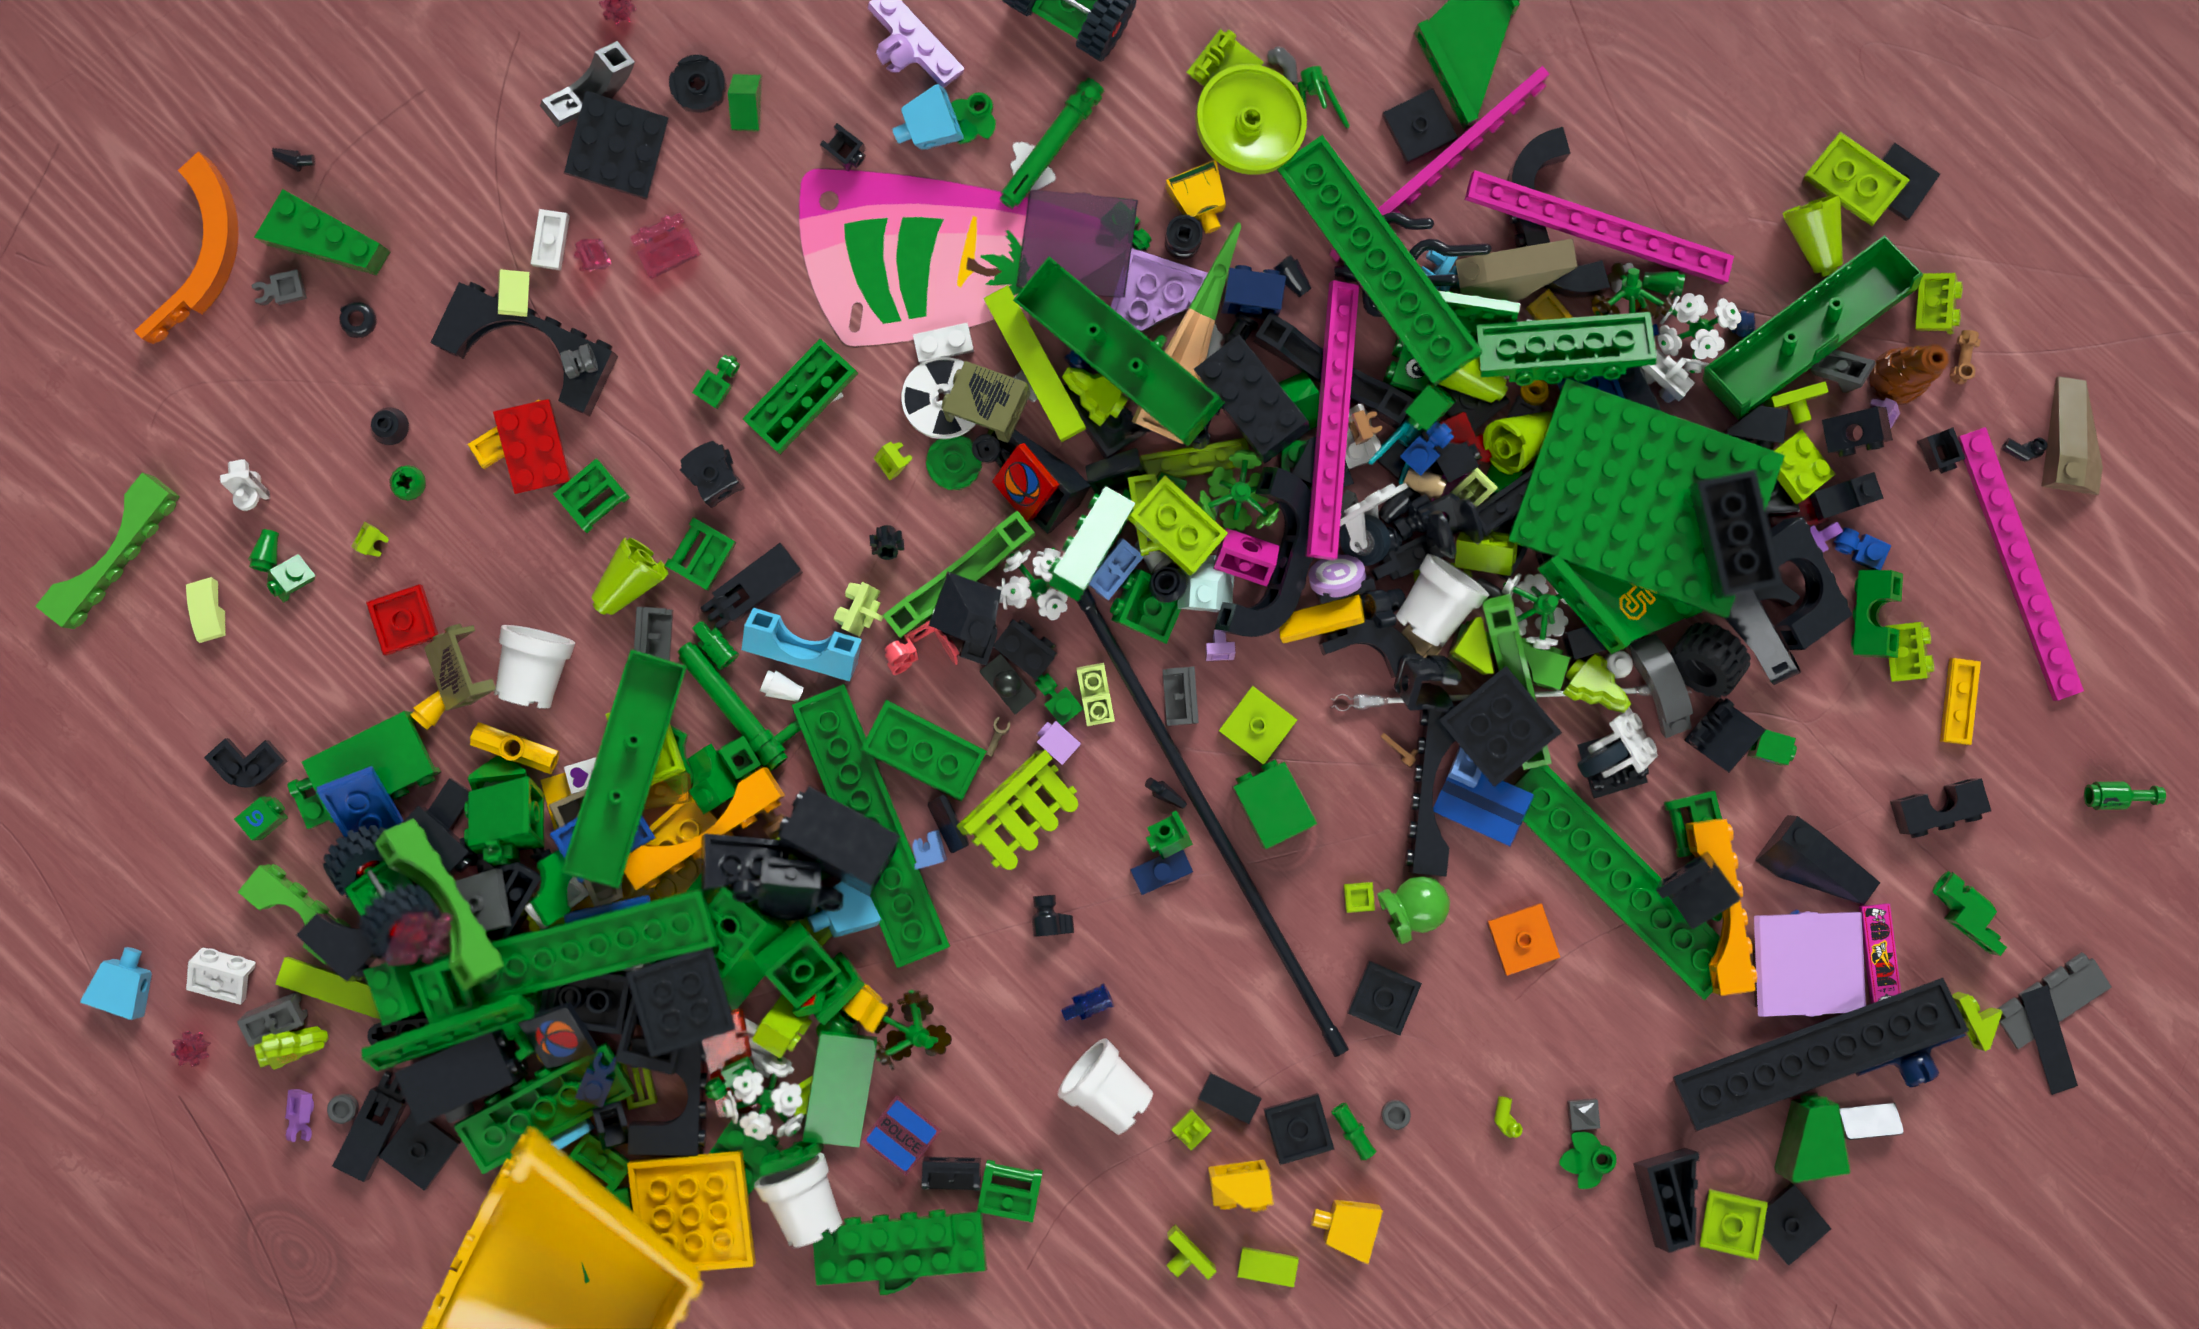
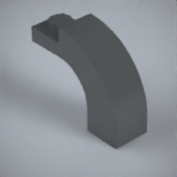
M618 41L595 51L591 65L576 82L542 99L540 107L557 128L574 119L578 121L585 91L611 99L627 81L635 62Z
M1654 634L1629 644L1633 666L1641 674L1653 696L1661 733L1665 738L1691 729L1690 715L1693 714L1691 701L1682 676L1663 642Z

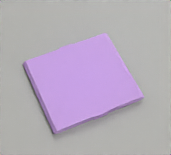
M1806 911L1798 914L1754 916L1758 1016L1804 1015L1814 1017L1822 1014L1848 1013L1866 1006L1862 912L1818 913Z

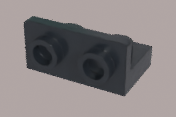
M1012 619L993 647L1038 681V677L1045 672L1058 655L1054 651L1056 645L1044 636L1041 639L1031 633L1034 628L1023 619H1020L1019 622Z

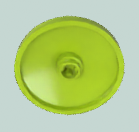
M1241 64L1222 70L1207 83L1196 106L1195 124L1202 145L1218 163L1238 173L1259 175L1277 170L1298 151L1305 137L1307 115L1299 92L1287 78L1265 66Z

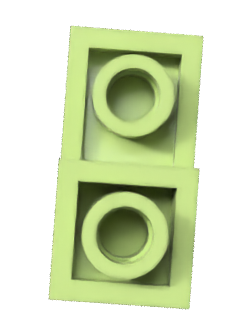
M210 577L186 584L189 616L196 640L202 643L225 636V610L218 606V581Z
M1104 663L1077 667L1087 726L1115 721Z

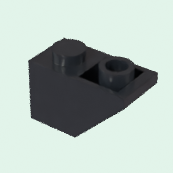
M1759 406L1722 433L1773 450V447L1784 443L1788 410Z

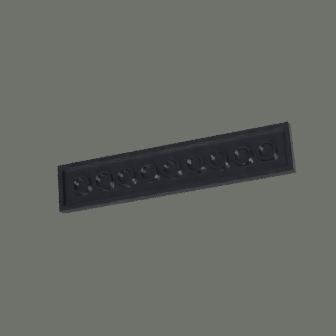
M1940 978L1673 1076V1081L1695 1132L1965 1034L1969 1030L1944 978Z

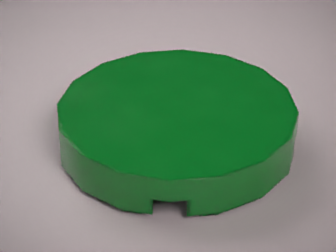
M958 436L950 439H937L930 446L926 457V468L931 479L939 487L947 490H962L971 486L978 478L982 469V462L974 457L972 452L973 442L969 438Z

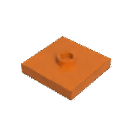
M1542 903L1487 921L1505 975L1508 976L1560 958Z

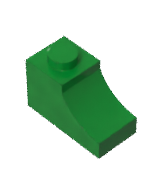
M712 744L707 745L687 759L691 766L694 780L693 787L689 792L703 815L734 797L738 785Z

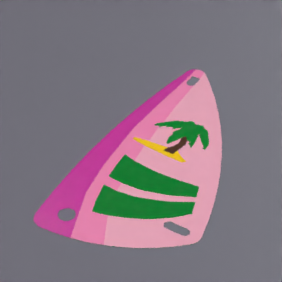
M813 169L808 171L801 181L799 223L803 255L808 275L828 321L843 343L849 346L914 340L913 334L968 323V327L994 320L983 298L1007 285L1014 297H1016L1048 256L1078 281H1081L1126 252L1131 246L1128 241L1131 237L1128 235L1122 242L1115 238L1114 248L1099 246L1095 241L1097 236L1114 237L1101 224L1100 219L1029 198H1024L1018 207L1014 206L1013 209H1010L999 200L1002 196L999 191L942 180L866 171ZM831 191L838 196L839 203L835 209L825 210L821 207L819 199L824 192ZM859 302L863 305L860 329L858 332H851L849 324L852 306L854 303Z

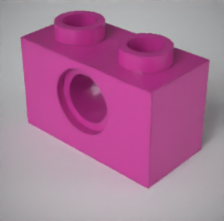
M1226 528L1225 531L1228 534L1218 546L1213 569L1267 587L1276 567L1279 545Z

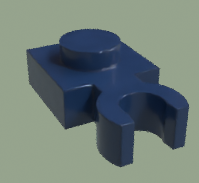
M599 1052L593 1062L595 1071L587 1068L575 1098L602 1108L614 1081V1078L607 1076V1074L613 1072L617 1062L615 1061L616 1058H613L610 1065H602L600 1059L603 1053Z

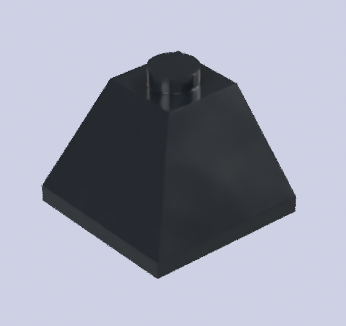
M947 571L928 625L959 639L986 648L996 622L1001 590Z

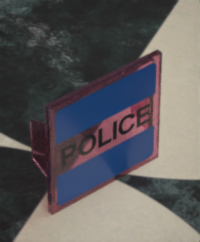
M896 1095L862 1139V1142L907 1176L942 1130Z

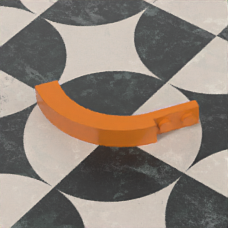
M199 151L178 171L194 191L201 209L203 220L202 247L197 263L186 282L134 330L141 339L151 344L165 339L169 334V330L176 323L184 321L189 316V311L194 310L203 314L214 303L229 279L237 254L239 238L238 218L232 194L217 167Z

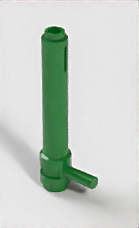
M1087 77L1085 81H1080L1075 88L1076 93L1074 95L1071 94L1065 101L1066 106L1001 191L1000 194L1002 196L999 200L1010 209H1013L1014 206H1019L1082 120H1087L1093 112L1091 108L1094 105L1097 106L1102 100L1101 95L1104 89L1095 80ZM1023 178H1026V180L1024 181V183L1021 185V187L1018 189V191L1014 194V193H1013L1014 190L1017 188V186L1020 184V182L1023 180Z
M691 642L683 645L677 651L680 655L679 660L683 665L687 666V670L740 735L746 738L753 752L760 758L759 762L761 765L773 771L788 759V756L785 754L786 749L782 744L801 730L798 720L796 719L774 736L769 729L766 730L700 648Z

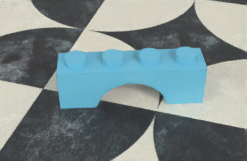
M753 608L744 625L741 650L850 681L858 664L862 639L835 631L825 640H805L791 633L784 625L780 615Z

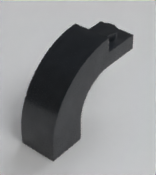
M1364 620L1365 623L1343 628L1344 636H1341L1340 631L1325 636V643L1319 645L1323 656L1355 644L1370 646L1377 650L1384 658L1391 678L1396 677L1400 660L1404 655L1416 654L1413 646L1402 633L1391 626L1379 629L1374 620Z

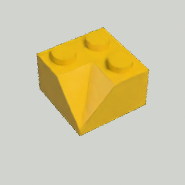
M1264 1159L1208 1167L1214 1206H1219L1220 1209L1226 1210L1236 1208L1238 1203L1243 1208H1250V1211L1256 1212L1266 1210L1267 1205H1273L1269 1169Z

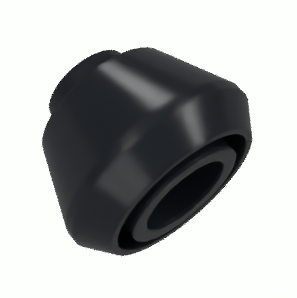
M393 407L383 408L376 412L371 420V433L381 444L396 445L407 436L409 421L406 415L399 409Z
M1165 565L1158 568L1152 574L1149 581V589L1152 596L1163 603L1179 600L1184 595L1187 587L1185 573L1174 565Z

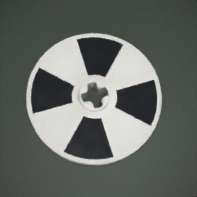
M951 357L924 361L915 367L905 380L902 389L903 410L911 425L922 434L936 439H950L965 434L976 425L956 416L952 422L947 421L941 408L942 400L937 401L939 400L940 393L943 392L944 395L950 394L954 386V375L958 369L962 368L963 361Z

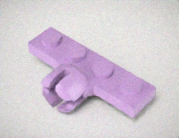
M872 0L869 2L868 10L891 34L880 42L877 48V56L882 65L890 60L892 64L886 67L888 71L898 73L909 64L916 62L943 88L963 74L964 67L901 0Z

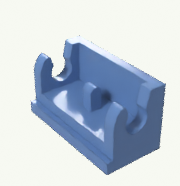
M1123 538L1116 542L1117 545L1105 558L1099 569H1096L1097 571L1088 585L1098 595L1107 600L1113 596L1144 557Z
M939 830L927 833L928 842L924 844L921 838L914 840L913 851L917 862L914 864L915 869L947 860Z

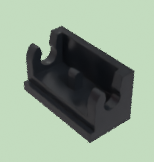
M924 1156L922 1161V1189L980 1191L981 1158Z

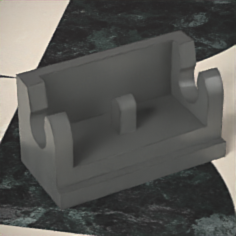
M637 607L634 650L670 661L673 610Z
M1195 667L1162 670L1167 726L1198 724Z
M294 992L252 1009L237 1021L249 1047L262 1042V1036L290 1031L304 1024L303 1020L308 1016V1010H301L300 1008L301 993Z

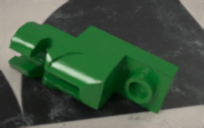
M1945 872L1935 883L1932 890L1950 909V912L1944 919L1987 953L2001 956L2007 946L1999 941L2001 939L1999 934L1987 928L1997 913L1994 905L1975 890L1974 887L1964 886L1965 881L1954 872Z

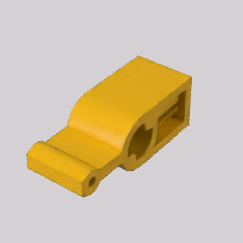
M865 984L842 1009L848 1015L858 1020L866 1030L873 1033L888 1006L882 1002L883 999L869 985Z

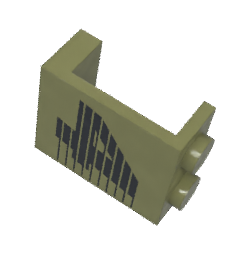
M965 361L962 368L958 369L954 375V386L950 394L947 393L942 401L941 408L946 420L952 422L956 416L995 431L998 440L1008 443L1030 396L1027 383Z
M461 624L447 627L444 629L445 633L432 637L433 642L424 647L446 711L472 705L496 690L493 679L472 684L458 642L475 631L474 625L462 628Z

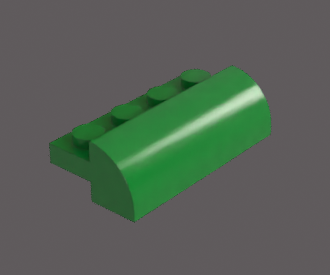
M1438 291L1476 343V325L1516 322L1519 314L1520 303L1483 298L1477 295L1456 294L1450 291Z
M820 338L744 416L743 420L781 455L858 375V372Z

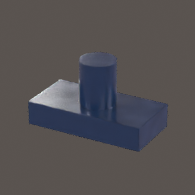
M1184 850L1165 859H1162L1160 855L1130 869L1142 895L1193 872Z

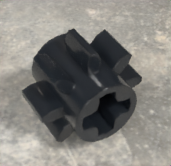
M891 525L877 527L876 535H869L872 555L877 554L883 560L897 558L898 550L902 551L905 549L902 531H896Z

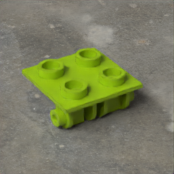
M1220 29L1189 68L1187 74L1205 87L1217 73L1226 68L1241 64L1262 66L1264 61L1234 40L1236 38L1234 32L1227 30L1225 33Z

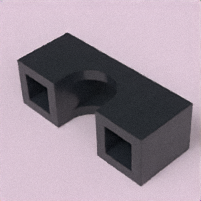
M1969 778L1945 785L1944 789L1947 800L1945 806L1939 811L1931 806L1928 794H1914L1890 801L1899 833L1909 834L1911 838L1928 835V829L1938 827V830H1945L1955 827V822L1964 819L1965 823L1983 819L1982 814L1992 810L1982 778Z

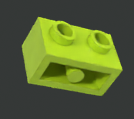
M783 994L762 1020L751 1039L778 1058H781L787 1049L791 1052L794 1050L801 1039L798 1034L800 1033L804 1036L813 1022L809 1019L810 1015L797 1018L792 1013L794 1005Z

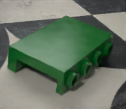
M403 711L302 761V765L316 794L318 786L372 766L389 796L393 797L394 800L410 793L409 788L417 784L419 787H423L434 782V776L441 773L439 767L433 765L414 726V723L417 721L410 715L412 713L410 711ZM317 794L330 823H335L330 813L326 809L325 805L323 804L322 800L320 799L319 795Z

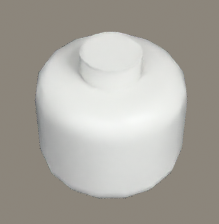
M1619 650L1613 654L1608 653L1604 657L1607 661V668L1615 674V679L1624 678L1632 671V658L1625 651Z

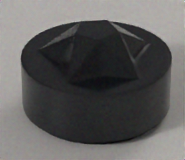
M983 434L974 440L972 452L974 457L980 462L993 463L1001 455V444L994 436Z

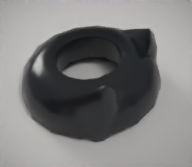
M352 302L341 307L339 322L342 330L349 337L363 338L375 329L377 324L376 314L368 304ZM357 311L362 312L364 315L363 323L359 326H352L349 322L350 315Z

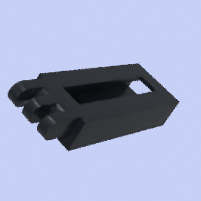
M779 543L712 592L714 597L700 609L703 613L709 611L712 607L715 609V611L707 616V619L712 622L720 616L722 619L713 626L720 630L731 621L737 622L752 611L753 608H756L802 574L803 571L783 544ZM744 588L750 598L735 608L732 604L742 599L737 592Z
M390 1071L384 1073L378 1087L370 1089L332 1167L362 1182L371 1178L380 1159L379 1156L385 1149L407 1105L402 1090L398 1089L400 1085L397 1078H394L391 1085L388 1084L393 1074ZM387 1106L391 1109L383 1125L377 1124V1121H372L375 1115L383 1116Z

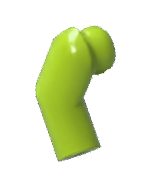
M1498 1096L1494 1117L1495 1124L1505 1136L1509 1138L1520 1137L1523 1132L1522 1125L1517 1123L1510 1114L1512 1099Z

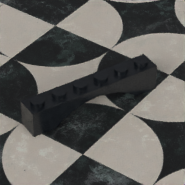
M1270 312L1257 332L1253 343L1321 383L1323 348L1311 341L1296 327ZM1353 368L1350 402L1355 405L1362 403L1367 412L1375 411L1377 413L1375 417L1397 429L1407 415L1405 411L1415 399L1392 385L1379 381Z
M1423 709L1420 711L1419 725L1423 726V736L1418 737L1416 748L1417 753L1421 754L1420 765H1415L1414 782H1418L1417 793H1412L1411 810H1415L1414 821H1410L1408 826V838H1412L1411 849L1406 850L1405 866H1409V872L1447 877L1450 848L1443 839L1435 820L1433 785L1443 756L1456 740L1439 721L1448 712Z

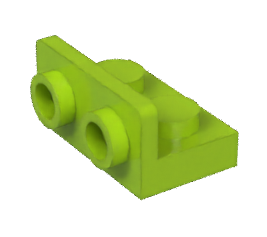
M1923 273L1918 289L1916 331H1947L1948 334H1954V327L1960 326L1961 311L1956 309V300L1962 298L1963 283L1958 281L1956 273Z
M1924 622L1885 626L1900 630L1898 658H1889L1891 682L1930 678V672H1934V660L1932 655L1927 654L1926 644H1931L1929 627H1924Z

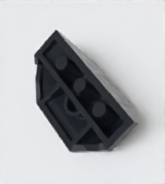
M519 862L485 869L481 872L502 869L511 922L510 926L487 932L486 937L489 942L517 935L528 915L525 907L530 904V901L537 895L540 889L541 875Z

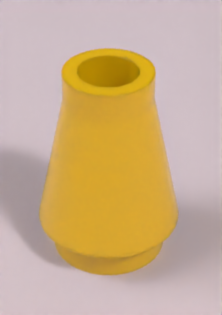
M439 689L413 707L415 710L410 714L427 730L432 725L435 727L445 711Z

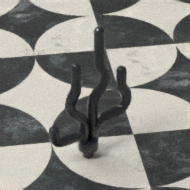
M1396 212L1383 215L1388 224H1397L1408 230H1426L1434 226V220L1431 218L1413 219ZM1426 239L1414 245L1409 252L1417 260L1423 252L1433 250L1443 256L1458 257L1488 255L1491 253L1492 247L1487 243L1447 245L1437 239ZM1345 264L1344 266H1335V277H1345L1346 282H1357ZM1455 274L1427 276L1434 286H1453L1458 282V277ZM1362 288V302L1366 312L1373 317L1383 318Z

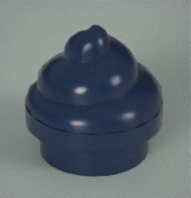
M1747 310L1740 311L1741 322L1737 324L1734 330L1730 329L1732 333L1737 334L1741 339H1744L1756 330L1755 313H1747Z

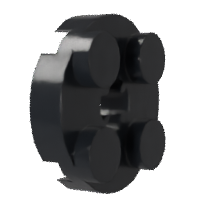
M690 55L677 63L678 66L669 76V88L675 101L684 110L703 113L723 103L726 92V78L717 63L704 55ZM697 77L702 82H705V85L700 90L691 88V82L695 83L693 79Z

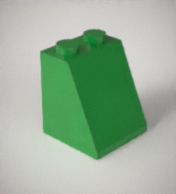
M1276 759L1262 765L1263 771L1252 776L1251 772H1248L1236 778L1237 784L1232 786L1261 847L1264 849L1270 848L1317 825V821L1286 763L1281 762L1278 764Z
M522 777L469 791V801L465 802L464 807L465 815L468 818V828L464 831V839L466 845L476 854H483V848H488L486 841L499 840L502 845L512 844L518 850L544 848V793L530 777Z
M439 945L387 961L363 971L382 1025L424 1011L410 972L426 966L425 960L428 958L442 955Z
M1815 1092L1804 1093L1800 1095L1801 1099L1791 1100L1775 1163V1172L1793 1183L1851 1174L1839 1105L1828 1100L1827 1097L1818 1096V1093Z

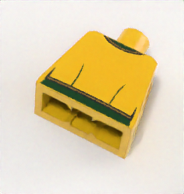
M1216 160L1166 179V191L1181 215H1190L1201 221L1206 234L1221 228L1216 214L1225 210L1226 203Z

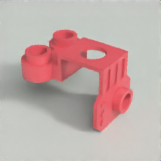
M930 621L904 635L906 644H901L899 641L890 643L885 648V657L888 660L887 666L893 675L903 673L914 661L918 660L917 650L913 643L932 632L936 634L955 665L958 664L957 656L959 651L952 640L948 641L947 636L942 631L929 626ZM926 629L922 634L914 637L918 632Z

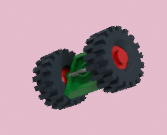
M1137 0L1002 1L1027 17L1035 13L1077 39V48L1101 62L1110 54L1111 49L1115 47L1116 42L1122 36V32L1126 29L1128 21L1133 14L1132 12L1135 9Z
M370 825L369 830L365 826L358 827V832L354 833L353 830L346 832L348 836L344 839L341 836L336 839L338 843L336 846L330 845L328 848L330 854H325L324 856L325 863H323L325 872L339 894L342 896L345 894L353 902L360 914L359 919L361 923H359L361 933L375 955L378 957L381 955L385 959H388L390 955H392L393 959L400 958L402 953L405 956L411 955V950L415 948L417 951L423 948L422 943H429L432 940L431 934H437L439 930L437 926L441 925L440 912L426 890L419 886L416 887L410 878L388 867L374 844L386 829L383 827L378 829Z

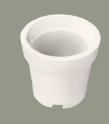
M1427 554L1419 568L1421 573L1396 614V618L1404 626L1409 622L1413 628L1412 632L1435 646L1440 644L1443 647L1474 608L1478 609L1489 597V594L1479 583L1452 564L1437 556Z
M502 625L499 637L502 649L494 695H499L498 698L519 705L528 706L529 703L538 702L537 708H550L565 661L571 658L575 642L566 637L542 630L515 625Z
M1105 1038L1090 1047L1074 1064L1059 1088L1058 1097L1071 1106L1080 1107L1119 1135L1132 1126L1135 1122L1133 1117L1138 1111L1144 1112L1151 1101L1153 1091L1118 1056L1119 1051Z
M819 1153L814 1158L793 1168L762 1176L754 1184L761 1200L768 1203L789 1246L793 1244L794 1247H801L823 1238L821 1233L829 1228L830 1233H832L842 1224V1219L827 1177L829 1168L823 1153Z

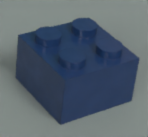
M1236 265L1235 268H1229L1222 313L1236 315L1238 312L1247 317L1266 319L1270 312L1279 316L1282 308L1286 276L1280 275L1279 271L1265 269L1263 272L1252 271L1251 267Z

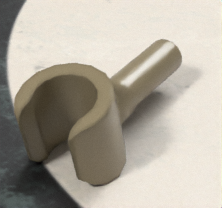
M1000 717L994 721L993 738L986 752V755L991 757L1002 735H1006L1010 730V722H1008L1005 730L997 728L996 725Z

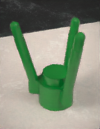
M1312 66L1304 69L1300 73L1302 81L1297 85L1305 109L1307 91L1309 95H1318L1322 108L1326 109L1327 103L1323 93L1325 90L1344 127L1348 129L1350 124L1329 85L1327 76L1323 75L1322 67Z

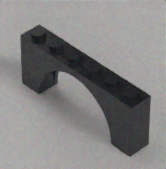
M459 282L430 343L441 350L464 359L471 347L479 339L491 331L507 326H526L545 333L553 341L559 354L565 350H578L581 345L588 343L595 355L598 371L592 373L585 371L580 373L579 377L569 379L563 367V387L558 401L590 417L618 358L611 351L613 346L597 339L596 343H593L586 339L587 334L575 328H571L570 332L560 328L562 323L551 317L546 316L545 320L535 316L537 312L528 308L527 317L498 314L497 293L492 297L485 294L486 289L478 284L470 282L467 286Z
M417 806L402 822L405 823L415 819L418 826L424 830L427 841L432 849L439 854L443 867L451 877L457 872L462 873L472 863L470 858L475 852L426 807ZM316 913L296 934L299 939L346 982L361 981L365 978L363 971L371 968L370 965L376 958H383L381 955L379 957L375 955L360 929L344 926L326 914Z

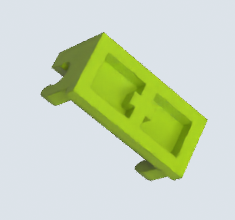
M1460 532L1456 543L1455 567L1511 576L1513 563L1516 562L1518 544L1507 541L1509 534L1492 532L1485 536L1483 533L1484 540L1477 545L1471 540L1470 536Z

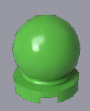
M1423 876L1408 879L1400 885L1396 894L1392 893L1388 888L1377 893L1381 909H1388L1393 920L1388 925L1397 941L1401 944L1412 940V931L1425 933L1438 928L1445 922L1450 909V899L1445 888L1435 879Z

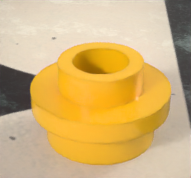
M1535 380L1530 385L1521 386L1520 393L1523 400L1527 403L1540 405L1548 398L1549 389L1544 380ZM1531 390L1537 392L1538 395L1533 394Z

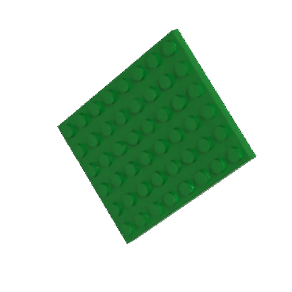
M1566 378L1507 541L1552 557L1558 554L1566 562L1723 618H1728L1736 595L1720 599L1715 598L1689 486L1699 481L1756 469L1766 511L1785 455Z

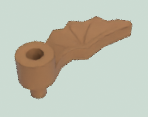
M1383 733L1380 736L1382 740L1403 756L1401 761L1411 768L1416 761L1414 757L1417 754V750L1413 749L1409 754Z

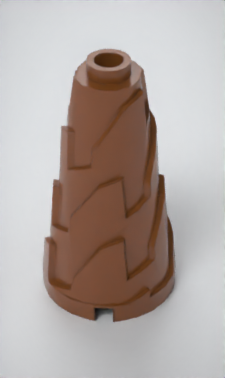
M1937 344L1888 350L1875 360L1876 364L1869 374L1870 386H1874L1876 390L1874 394L1883 401L1888 398L1896 401L1897 405L1908 404L1920 397L1931 386V382L1941 376L1949 362V355L1942 346Z

